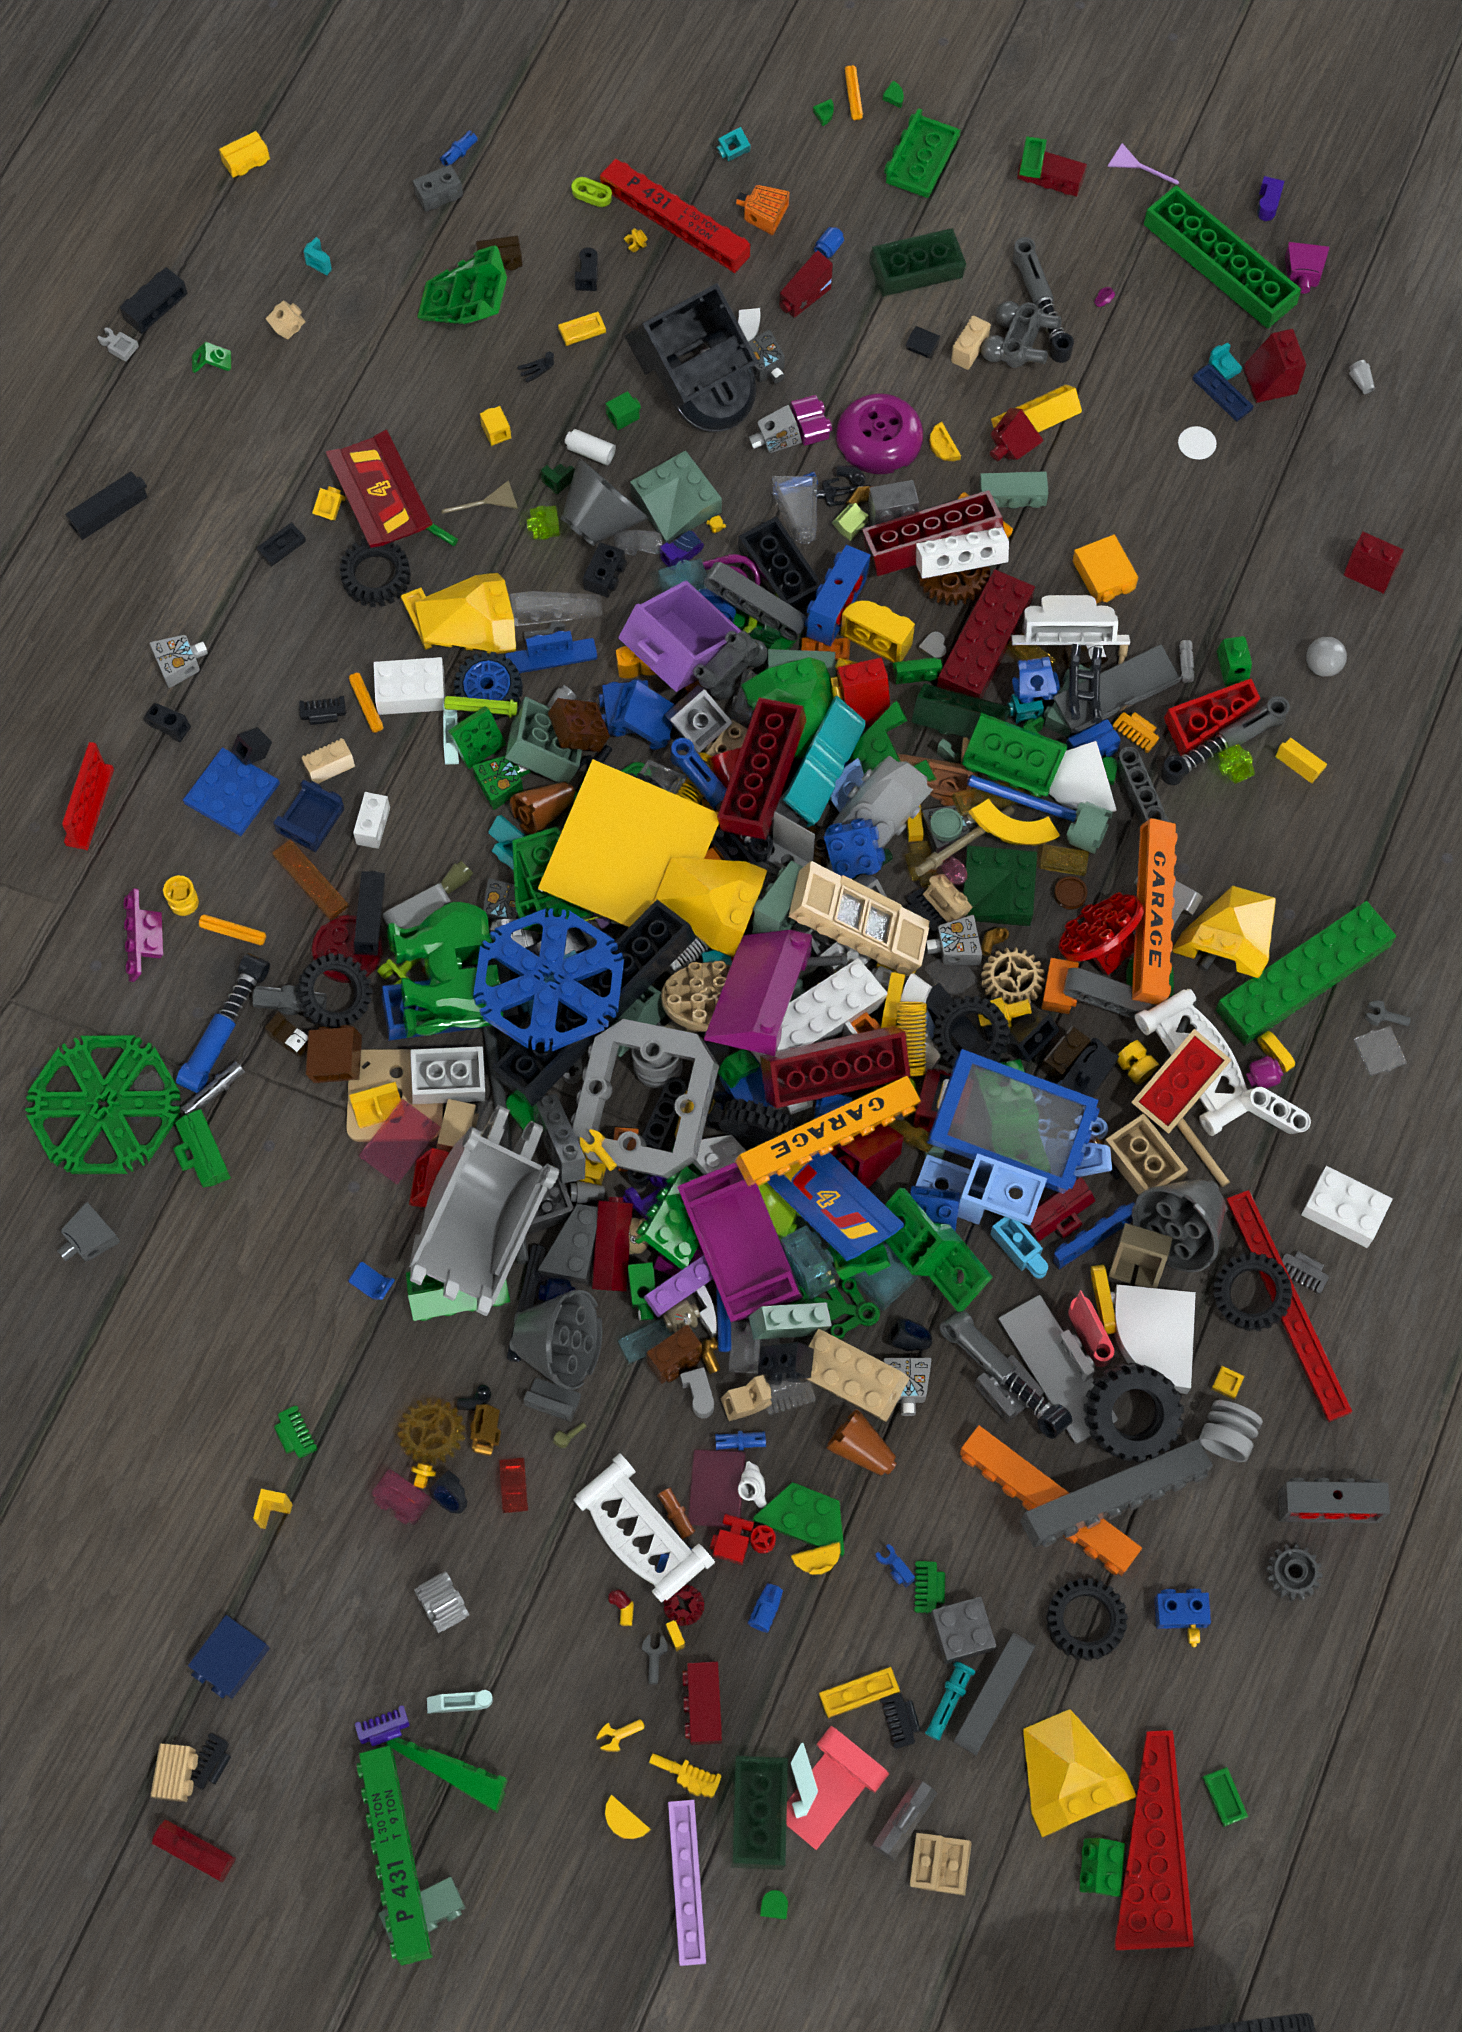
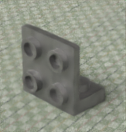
M1013 1355L1008 1357L1017 1367L1015 1373H1019V1377L1024 1382L1028 1381L1027 1385L1032 1390L1036 1389L1035 1392L1041 1396L1044 1391ZM985 1372L976 1379L975 1387L1006 1423L1026 1408V1403L1022 1399L1018 1400V1395L1014 1391L1010 1392V1387L1007 1384L999 1385L993 1376L986 1375Z

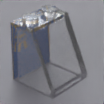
M772 476V495L792 539L801 544L815 541L817 530V477Z

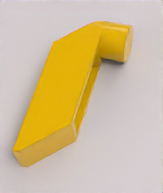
M891 972L881 1028L897 1025L896 1021L898 1019L896 1017L898 1015L896 1013L899 1011L896 1010V1004L901 1001L905 974Z

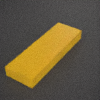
M889 1667L820 1692L819 1696L827 1718H831L878 1701L883 1697L900 1693V1689L893 1670Z

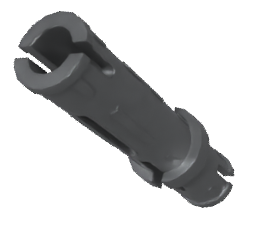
M234 1061L220 1075L217 1073L212 1082L198 1092L184 1106L180 1107L181 1110L188 1116L189 1113L202 1109L224 1089L227 1091L230 1088L229 1085L244 1074L245 1071Z

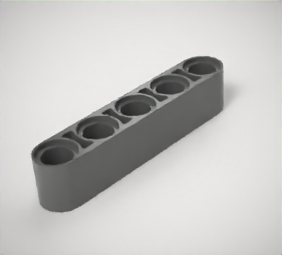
M715 562L704 579L703 583L707 589L762 624L780 631L781 636L788 640H797L805 627L807 617L802 612L724 563Z
M1133 747L1123 748L1117 760V770L1141 825L1152 817L1169 822L1139 752ZM1124 759H1130L1132 763H1126ZM1136 778L1139 779L1141 782L1137 783L1134 782L1132 779ZM1141 798H1147L1150 802H1143Z
M1069 968L1067 970L1063 993L1066 996L1135 1019V1015L1142 1010L1148 1011L1157 1006L1132 1000V986L1080 968Z
M1013 1632L953 1743L977 1755L1033 1652L1035 1644Z

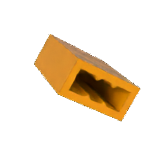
M1115 534L1075 549L1072 562L1089 593L1095 598L1096 604L1102 601L1108 602L1115 596L1122 593L1128 594L1136 588L1138 575Z

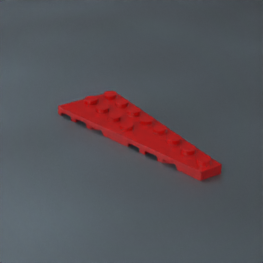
M1173 1730L1147 1731L1145 1735L1114 1944L1115 1951L1194 1947Z

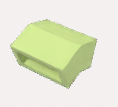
M856 503L849 504L834 519L832 524L840 534L851 541L868 523V514L863 512Z

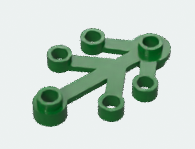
M827 1272L820 1274L818 1284L821 1288L826 1289L832 1300L808 1295L801 1286H798L803 1298L789 1303V1305L827 1302L831 1322L844 1314L854 1316L842 1325L835 1324L831 1328V1335L840 1340L845 1337V1333L860 1324L867 1327L873 1326L880 1318L879 1308L874 1303L864 1300L857 1289V1283L854 1279H845L842 1283V1290L844 1293L850 1294L856 1306L845 1302L833 1283L832 1275ZM827 1277L830 1279V1282L824 1284L821 1282V1279ZM852 1283L854 1288L848 1290L845 1288V1284ZM869 1311L872 1313V1317L865 1318L863 1313ZM835 1329H841L843 1331V1334L837 1336L834 1334L833 1331Z

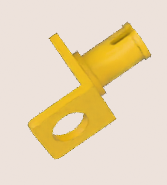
M1002 997L990 1000L991 1003H994L1002 1011L1009 1023V1028L1012 1027V1018L1032 1013L1028 999L1012 1004L1005 1003ZM978 1014L982 1027L992 1025L989 1019H986L982 1014Z

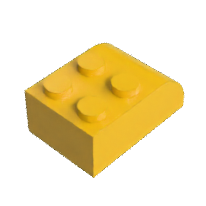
M857 601L850 604L842 613L841 636L844 638L848 637L850 641L893 663L901 662L912 646L915 623L905 616L893 613L886 606H880L871 601Z

